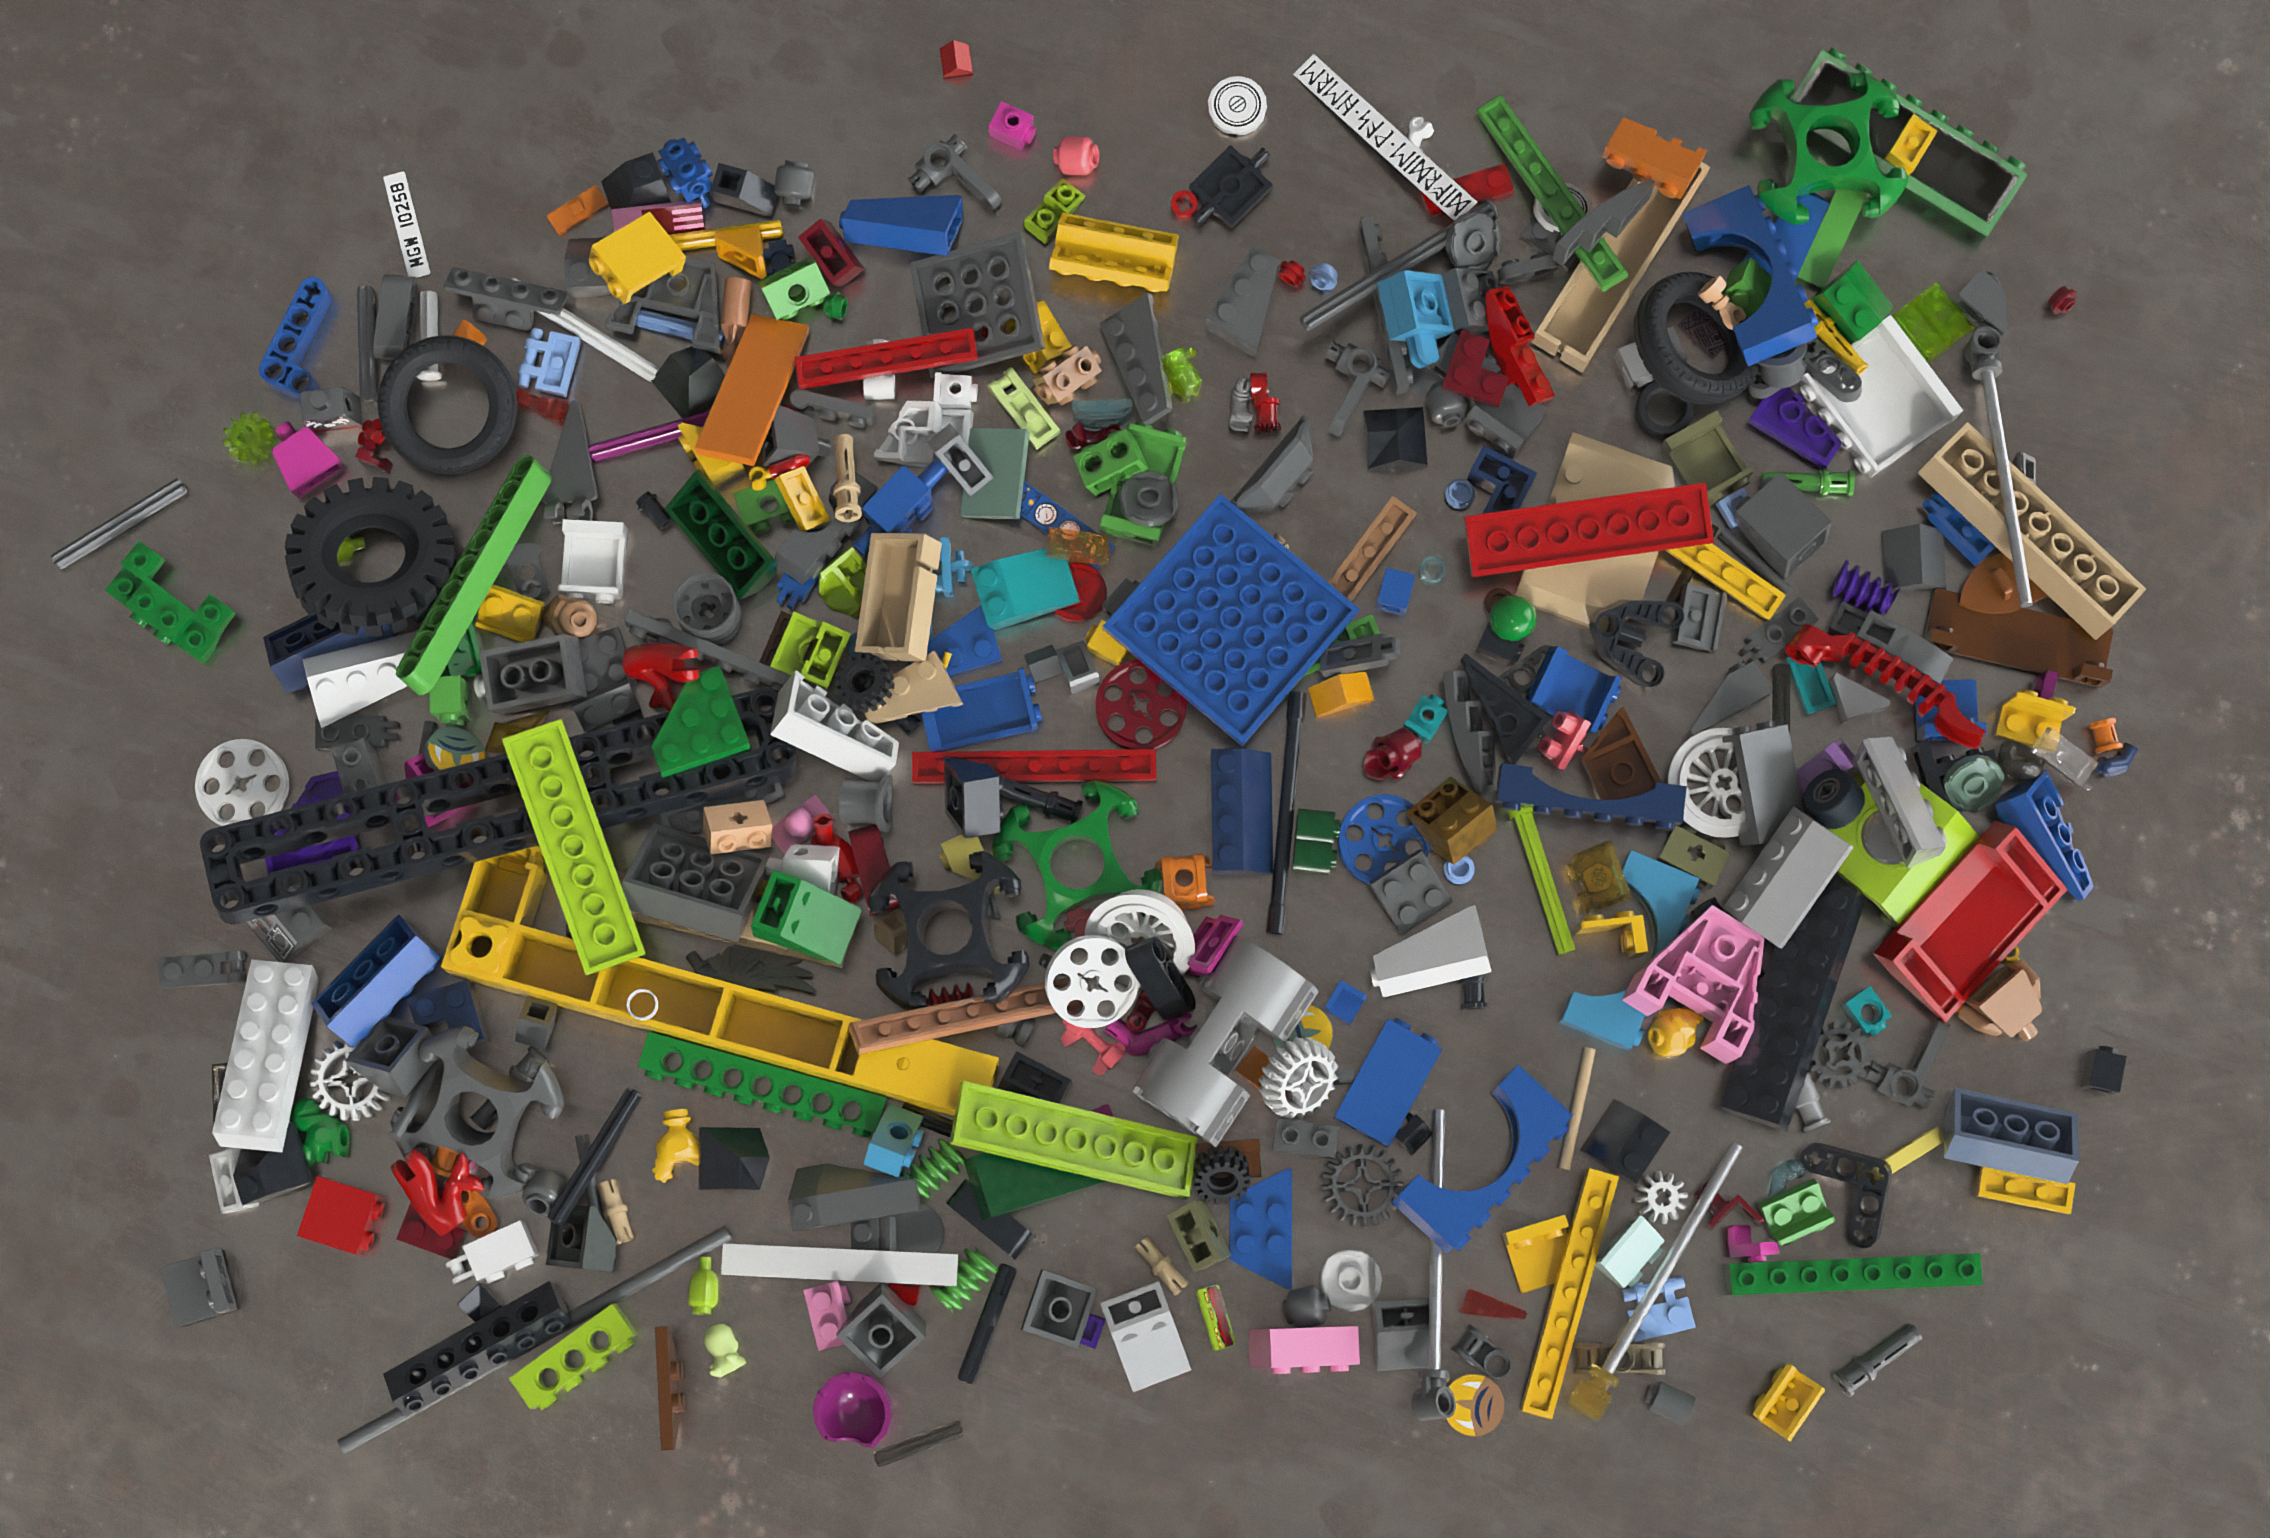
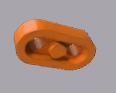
M466 1191L469 1194V1199L463 1204L468 1216L462 1223L468 1232L476 1238H482L497 1231L499 1218L488 1200L480 1196V1193L476 1191ZM479 1217L486 1219V1225L482 1229L476 1225Z

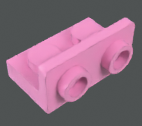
M837 1280L803 1290L818 1351L844 1345L836 1336V1333L849 1317L847 1304L851 1303L848 1286H842L841 1281Z

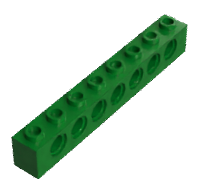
M649 1031L638 1064V1068L646 1070L644 1076L662 1081L663 1076L675 1078L674 1084L692 1089L693 1084L704 1086L703 1092L721 1097L722 1093L726 1092L733 1094V1101L751 1105L752 1100L764 1103L763 1109L781 1114L782 1108L794 1111L792 1117L808 1122L811 1121L813 1116L823 1119V1126L837 1130L841 1129V1125L853 1128L852 1134L870 1138L871 1133H875L889 1100L881 1095ZM678 1053L681 1056V1065L675 1070H669L666 1064L667 1058L671 1054ZM701 1062H709L711 1065L710 1074L706 1078H699L696 1074V1067ZM731 1070H738L741 1074L740 1082L736 1086H728L725 1080L727 1073ZM761 1078H768L771 1083L770 1090L766 1094L759 1095L755 1090L756 1082ZM791 1086H797L801 1092L800 1098L794 1103H788L785 1099V1091ZM821 1094H826L830 1098V1106L825 1111H817L814 1106L816 1097ZM855 1102L860 1106V1114L857 1118L847 1119L845 1117L844 1108L848 1103Z
M1981 1253L1724 1264L1726 1295L1983 1285Z

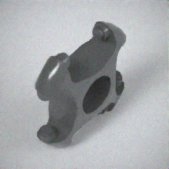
M464 1025L443 1030L421 1043L418 1051V1058L420 1060L432 1063L439 1060L440 1057L444 1062L441 1089L437 1104L425 1123H419L414 1121L415 1117H413L401 1139L396 1141V1144L404 1158L406 1153L416 1148L429 1160L430 1154L427 1153L428 1148L422 1145L423 1142L464 1153L466 1157L487 1169L493 1175V1177L489 1175L486 1179L482 1178L481 1182L484 1185V1191L476 1192L480 1193V1196L487 1198V1200L502 1198L523 1190L535 1176L537 1169L534 1165L526 1162L515 1165L512 1160L515 1133L518 1122L530 1101L537 1100L542 1102L540 1108L543 1110V1114L549 1118L556 1119L558 1115H561L565 1106L559 1082L547 1061L539 1058H530L525 1071L528 1072L527 1077L534 1080V1082H527L497 1073L471 1057L466 1052V1049L469 1046H474L479 1033ZM469 1091L480 1093L492 1102L497 1110L499 1119L496 1131L487 1133L477 1131L465 1123L458 1107L460 1093ZM398 1107L390 1121L391 1128L404 1107Z

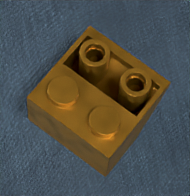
M1451 776L1406 812L1407 817L1432 850L1453 865L1498 829L1492 804Z

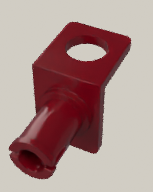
M1708 1181L1702 1185V1190L1699 1188L1696 1191L1695 1197L1700 1198ZM1717 1192L1708 1208L1714 1215L1707 1228L1710 1231L1713 1230L1736 1206L1759 1227L1763 1224L1764 1219L1741 1196L1737 1195L1732 1200L1726 1201Z

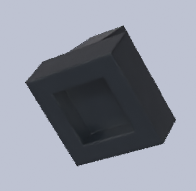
M1408 1112L1405 1117L1408 1123L1398 1130L1395 1137L1412 1156L1432 1136V1131L1417 1114L1413 1115Z

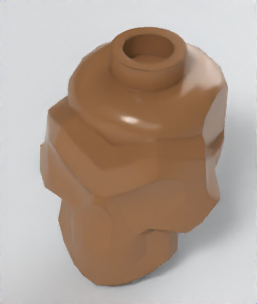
M560 594L555 596L545 606L542 620L553 631L555 636L567 634L574 637L588 636L594 631L597 625V613L588 601L576 597L569 598Z

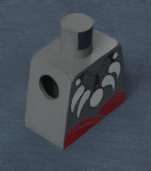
M344 387L300 392L304 427L307 426L313 433L362 427L360 397Z

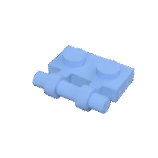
M532 328L530 337L525 340L524 349L526 351L523 363L519 364L517 374L519 375L517 386L527 389L530 379L537 378L535 386L537 391L566 397L581 340L579 337L550 331L548 342L541 341L543 331ZM537 353H544L541 368L534 366Z
M1682 1275L1672 1278L1668 1277L1660 1293H1663L1665 1302L1652 1305L1635 1334L1633 1342L1696 1328L1688 1297L1675 1299L1674 1290L1685 1288ZM1638 1282L1632 1288L1621 1290L1624 1302L1636 1300L1638 1305L1650 1283L1643 1284V1282ZM1635 1309L1626 1311L1628 1321Z

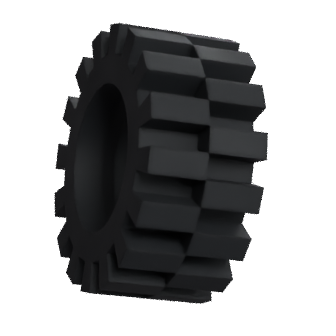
M856 653V660L849 656L847 658L849 661L847 666L843 662L839 667L843 669L842 673L836 671L835 676L839 679V681H834L835 687L838 689L836 692L845 703L856 711L860 709L863 713H868V708L876 711L878 710L876 704L879 703L882 707L886 704L883 700L885 696L889 699L891 698L892 693L889 689H894L895 684L891 681L894 679V676L890 672L889 667L877 656L874 657L871 653H866L865 656L862 653ZM864 673H872L875 678L872 687L863 693L857 692L855 690L857 679Z
M1223 1145L1218 1146L1217 1151H1214L1213 1147L1208 1148V1154L1202 1151L1199 1154V1159H1195L1193 1169L1195 1190H1198L1200 1197L1205 1196V1201L1208 1202L1214 1198L1215 1204H1220V1200L1225 1199V1204L1231 1203L1230 1198L1233 1197L1237 1201L1240 1199V1193L1243 1195L1247 1193V1188H1250L1249 1163L1247 1157L1243 1156L1239 1149L1234 1153V1147L1228 1146V1149L1224 1150ZM1217 1172L1232 1173L1230 1176L1225 1178H1215L1211 1176Z

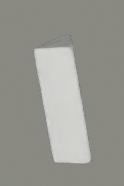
M229 1147L209 1154L221 1215L259 1205V1203L242 1205L233 1174L241 1148Z

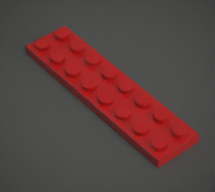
M1706 483L1463 517L1472 577L1714 543Z

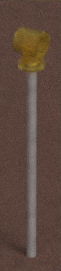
M1731 1142L1602 1368L1592 1364L1589 1369V1373L1593 1376L1591 1381L1583 1378L1575 1388L1570 1398L1569 1406L1598 1422L1605 1413L1612 1398V1394L1607 1392L1609 1386L1616 1388L1620 1382L1613 1373L1743 1147L1739 1144Z

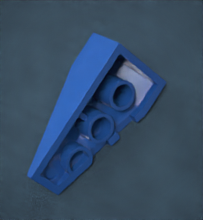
M2045 769L2005 792L1995 804L1996 813L2001 822L2015 826L2068 891L2080 901L2085 899L2094 886L2081 851L2074 849L2072 845L2071 833L2074 831L2071 823L2065 824L2059 807L2064 806L2062 798Z

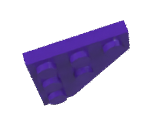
M338 771L311 777L305 785L306 789L291 808L344 795ZM342 813L336 819L344 820L350 814ZM287 829L278 830L275 836L284 835ZM357 834L267 857L265 862L268 876H270V872L305 863L309 866L332 860V856L359 850Z

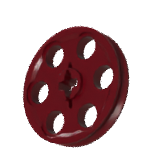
M1140 660L1125 662L1115 667L1105 676L1096 695V715L1101 729L1116 745L1124 749H1158L1170 742L1180 731L1186 716L1187 702L1175 690L1170 696L1160 695L1157 691V686L1164 680ZM1135 668H1141L1147 673L1146 680L1141 684H1135L1130 680L1129 674ZM1111 685L1120 687L1122 690L1121 698L1117 701H1109L1105 697L1107 687ZM1130 692H1133L1140 701L1147 700L1149 702L1146 708L1152 720L1148 718L1145 712L1134 710L1136 706L1135 698ZM1165 710L1175 712L1178 718L1177 722L1172 726L1163 725L1160 721L1162 712ZM1113 715L1122 716L1125 720V726L1122 730L1113 731L1107 725L1108 719ZM1142 727L1150 729L1153 734L1151 741L1145 744L1138 742L1135 738L1136 731Z

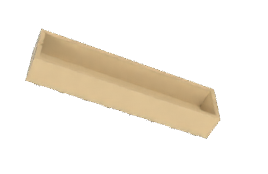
M1701 162L1698 171L1681 200L1676 197L1669 198L1663 195L1659 188L1654 186L1651 198L1617 238L1606 232L1603 238L1627 270L1629 277L1602 292L1580 261L1535 332L1534 337L1536 338L1531 343L1553 356L1557 352L1561 353V361L1583 373L1681 218L1682 213H1684L1710 170V166ZM1633 177V179L1631 180L1630 184L1626 189L1634 185H1637L1641 182L1637 181Z

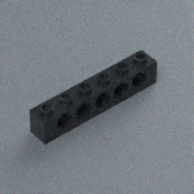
M548 1281L383 1373L392 1402L407 1417L412 1413L420 1411L423 1407L437 1399L448 1395L462 1385L477 1379L480 1375L496 1366L504 1364L507 1360L532 1348L546 1338L559 1333L562 1329L573 1324L563 1297L553 1284Z

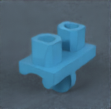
M949 537L940 538L942 545L939 563L942 564V572L933 573L937 575L935 592H944L945 597H954L952 572H956L957 582L966 581L965 572L971 571L970 569L974 568V563L965 560L964 551H956V561L952 562Z

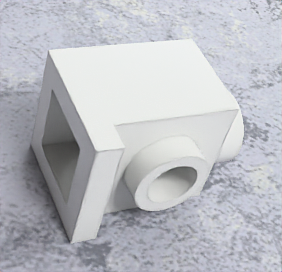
M935 372L933 401L937 402L942 409L971 410V402H977L978 384H973L972 376ZM951 387H961V391L957 394H953L950 389Z

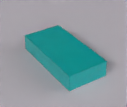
M1790 657L1785 659L1806 716L1836 705L1821 661L1814 668L1807 664H1798Z

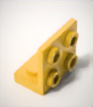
M2020 689L2019 692L2016 691L2001 701L1993 736L2053 752L2056 749L2062 721L2075 713L2076 707L2069 706L2068 701L2061 698L2050 697L2047 700L2038 697V693L2035 691Z
M1634 911L1617 912L1611 919H1604L1603 914L1585 916V919L1581 920V923L1574 928L1575 935L1624 929V934H1620V945L1622 952H1627L1628 959L1640 958L1648 952L1643 915L1635 916Z
M1566 1215L1502 1233L1521 1293L1555 1283L1568 1237L1566 1227H1569Z

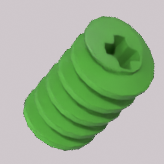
M939 1138L937 1141L940 1150L932 1146L928 1147L930 1158L920 1154L918 1156L920 1166L911 1163L909 1167L910 1174L903 1170L901 1171L900 1176L917 1180L918 1194L929 1198L931 1196L929 1186L939 1190L938 1178L948 1182L950 1178L947 1171L950 1170L958 1174L960 1171L957 1163L965 1165V1157L955 1145L949 1144L950 1141L946 1142Z
M976 1247L975 1252L967 1248L964 1249L967 1257L966 1261L958 1258L957 1286L941 1285L940 1288L933 1285L929 1286L932 1294L953 1314L952 1306L960 1310L964 1308L960 1300L961 1297L969 1301L972 1299L969 1288L976 1291L981 1290L978 1279L985 1282L990 1280L986 1270L994 1273L998 1272V1268Z

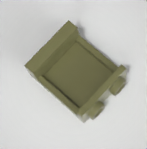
M1717 410L1665 439L1661 446L1684 485L1706 483L1709 507L1724 498L1723 493L1731 488L1736 492L1750 483L1749 478L1754 473L1752 467H1746L1720 424L1723 419Z

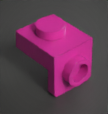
M1750 1225L1728 1226L1727 1245L1730 1257H1748V1263L1766 1262L1767 1255L1779 1254L1778 1242L1752 1243Z

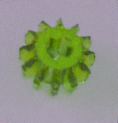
M241 412L239 421L230 418L229 421L233 426L232 428H223V432L228 437L222 440L226 447H230L228 454L232 457L238 456V460L242 463H245L248 458L253 463H257L258 454L268 457V452L265 448L275 447V443L269 439L275 435L274 430L268 428L270 422L266 418L260 419V415L256 412H253L250 417L245 412ZM250 433L253 438L248 442L245 437Z

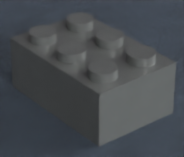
M560 634L479 652L488 712L504 715L587 697L577 637Z

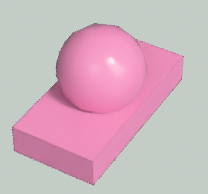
M815 794L797 809L790 811L784 819L774 825L771 837L782 852L786 854L791 845H802L815 835L813 823L815 816L819 814L832 815Z

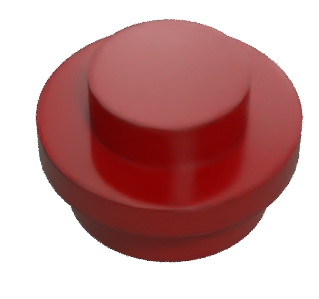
M1290 260V262L1282 261L1279 265L1278 276L1292 287H1297L1299 283L1305 282L1306 276L1303 274L1305 269L1299 263Z

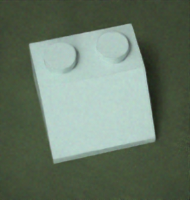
M1641 1215L1632 1216L1598 1255L1595 1267L1619 1288H1625L1627 1285L1632 1288L1642 1277L1643 1273L1640 1269L1648 1261L1652 1264L1661 1255L1663 1249L1660 1246L1665 1240Z

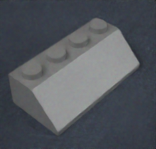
M1893 737L1868 738L1862 741L1854 761L1906 868L1908 869L1940 856L1946 848L1947 839L1945 833L1940 826L1936 827L1931 817L1933 816L1932 807L1927 799L1922 798L1918 790L1920 788L1919 780L1913 771L1909 772L1905 764L1907 759L1904 749L1900 744L1896 745Z
M1793 806L1723 908L1743 924L1782 949L1854 847Z

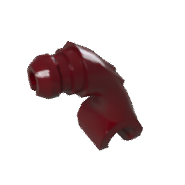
M1078 422L1072 427V430L1066 431V442L1072 449L1084 448L1088 445L1102 442L1107 439L1109 434L1119 431L1121 428L1117 424H1110L1106 428L1093 431L1084 429L1083 424Z
M1144 990L1139 994L1132 1011L1126 1019L1127 1028L1134 1033L1144 1030L1148 1020L1156 1011Z

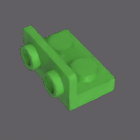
M1815 1178L1758 1203L1768 1234L1775 1242H1778L1779 1246L1792 1244L1800 1237L1812 1232L1822 1231L1827 1225L1835 1222L1834 1215L1827 1209L1821 1188Z

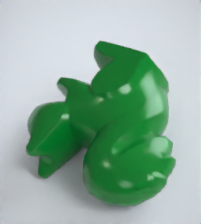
M306 1097L299 1099L293 1104L289 1120L291 1123L296 1124L298 1131L307 1132L306 1141L302 1144L309 1168L315 1164L316 1160L318 1163L326 1164L329 1151H332L335 1156L348 1157L350 1131L347 1125L340 1123L335 1116L322 1113V1109L319 1107L320 1104L316 1103L315 1099Z

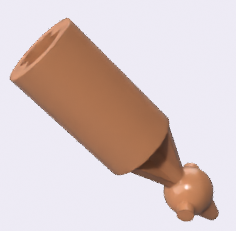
M738 277L726 278L724 285L720 327L727 345L720 349L719 355H722L726 361L727 368H729L737 349L736 345L747 326L752 282Z

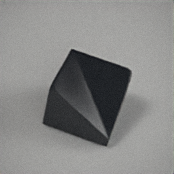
M478 1283L457 1303L459 1308L474 1322L504 1306L484 1283Z

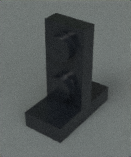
M1929 741L1916 744L1910 750L1920 783L1945 801L1946 797L1940 779L1945 777L1946 772L1955 762L1964 757L1955 759L1954 754L1936 759L1937 764H1935ZM1978 747L1977 749L1965 752V757L1978 754L1998 761L1995 749L1984 751V747Z

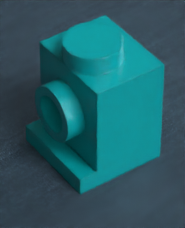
M1430 694L1428 698L1422 695L1404 723L1403 728L1416 733L1421 741L1428 745L1448 713V710L1444 708L1446 703L1433 694ZM1426 710L1432 712L1433 719L1425 720L1422 713Z

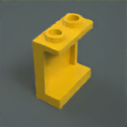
M648 212L593 244L589 255V264L594 273L601 275L606 281L610 293L615 298H619L623 304L630 302L633 293L669 272L672 277L680 273L686 256L655 217Z

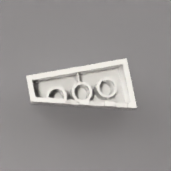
M417 631L302 659L320 727L323 728L407 687L396 676V669Z
M795 670L778 692L770 735L868 781L881 782L884 775L888 774L896 764L899 742L868 720L864 722L858 720L851 708L845 704L841 706L835 704L825 697L828 692L818 685L815 689L802 681L805 676Z

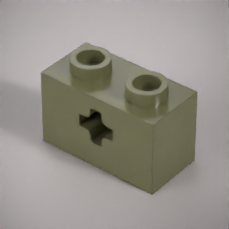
M1684 824L1681 827L1675 825L1674 830H1670L1656 860L1700 878L1698 884L1711 889L1715 886L1731 853L1724 850L1726 846L1721 842L1711 838L1706 841L1697 836L1698 831ZM1693 848L1698 850L1697 856L1700 857L1695 861L1690 859L1691 853L1688 852Z
M1204 1199L1192 1201L1166 1215L1193 1272L1207 1269L1232 1255Z

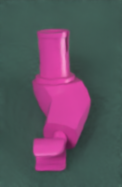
M1185 1013L1179 1021L1177 1018H1174L1138 1033L1131 1032L1127 1028L1126 1023L1119 1018L1109 1024L1104 1032L1124 1045L1127 1051L1126 1054L1136 1057L1148 1054L1152 1046L1157 1042L1160 1043L1163 1037L1174 1042L1182 1037V1035H1192L1197 1025L1193 1027L1185 1026L1184 1022L1192 1017L1191 1014Z

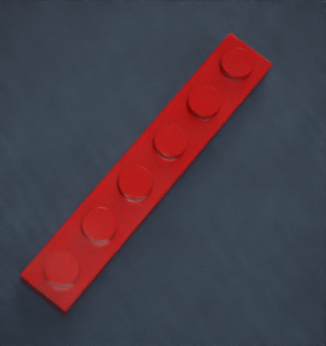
M973 328L794 358L799 388L805 389L978 360L974 330Z

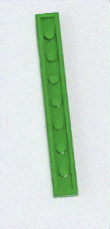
M1500 94L1476 109V113L1562 236H1564L1587 214ZM1603 237L1590 252L1581 246L1574 252L1602 292L1629 277L1627 270Z

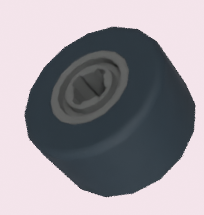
M1831 769L1822 772L1808 784L1804 792L1803 804L1808 813L1817 822L1827 829H1838L1854 821L1861 813L1865 804V794L1849 773L1840 769Z

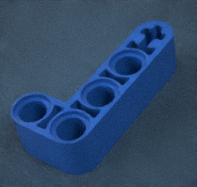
M308 277L299 285L259 366L261 378L271 388L301 401L300 392L319 389L317 380L310 372L301 368L300 365L333 299L329 288L317 277ZM319 291H320V294H319V295H313V296L311 297V294H312V293H317V294H318ZM308 315V321L300 326L296 324L299 317ZM295 342V346L291 351L283 352L286 343ZM282 368L281 374L277 378H270V374L274 369ZM309 380L308 386L304 390H297V385L300 381Z

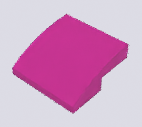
M1219 915L1217 919L1206 916L1193 935L1195 953L1187 962L1189 969L1185 974L1197 976L1210 974L1244 923L1239 919Z

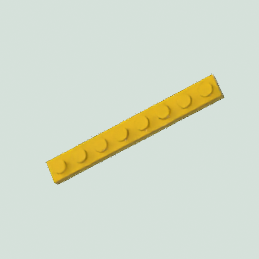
M1588 1167L1586 1169L1522 1399L1521 1411L1549 1419L1553 1418L1619 1176Z

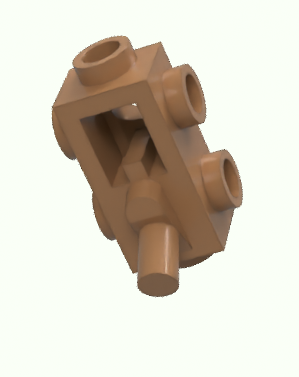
M1076 344L1061 353L1062 359L1057 362L1052 360L1039 368L1041 373L1032 379L1035 385L1031 387V393L1034 397L1039 396L1047 405L1057 402L1060 405H1064L1074 399L1076 396L1073 391L1079 387L1084 390L1094 385L1098 381L1095 376L1102 372L1099 367L1101 359L1095 350L1089 349L1087 346L1078 348Z

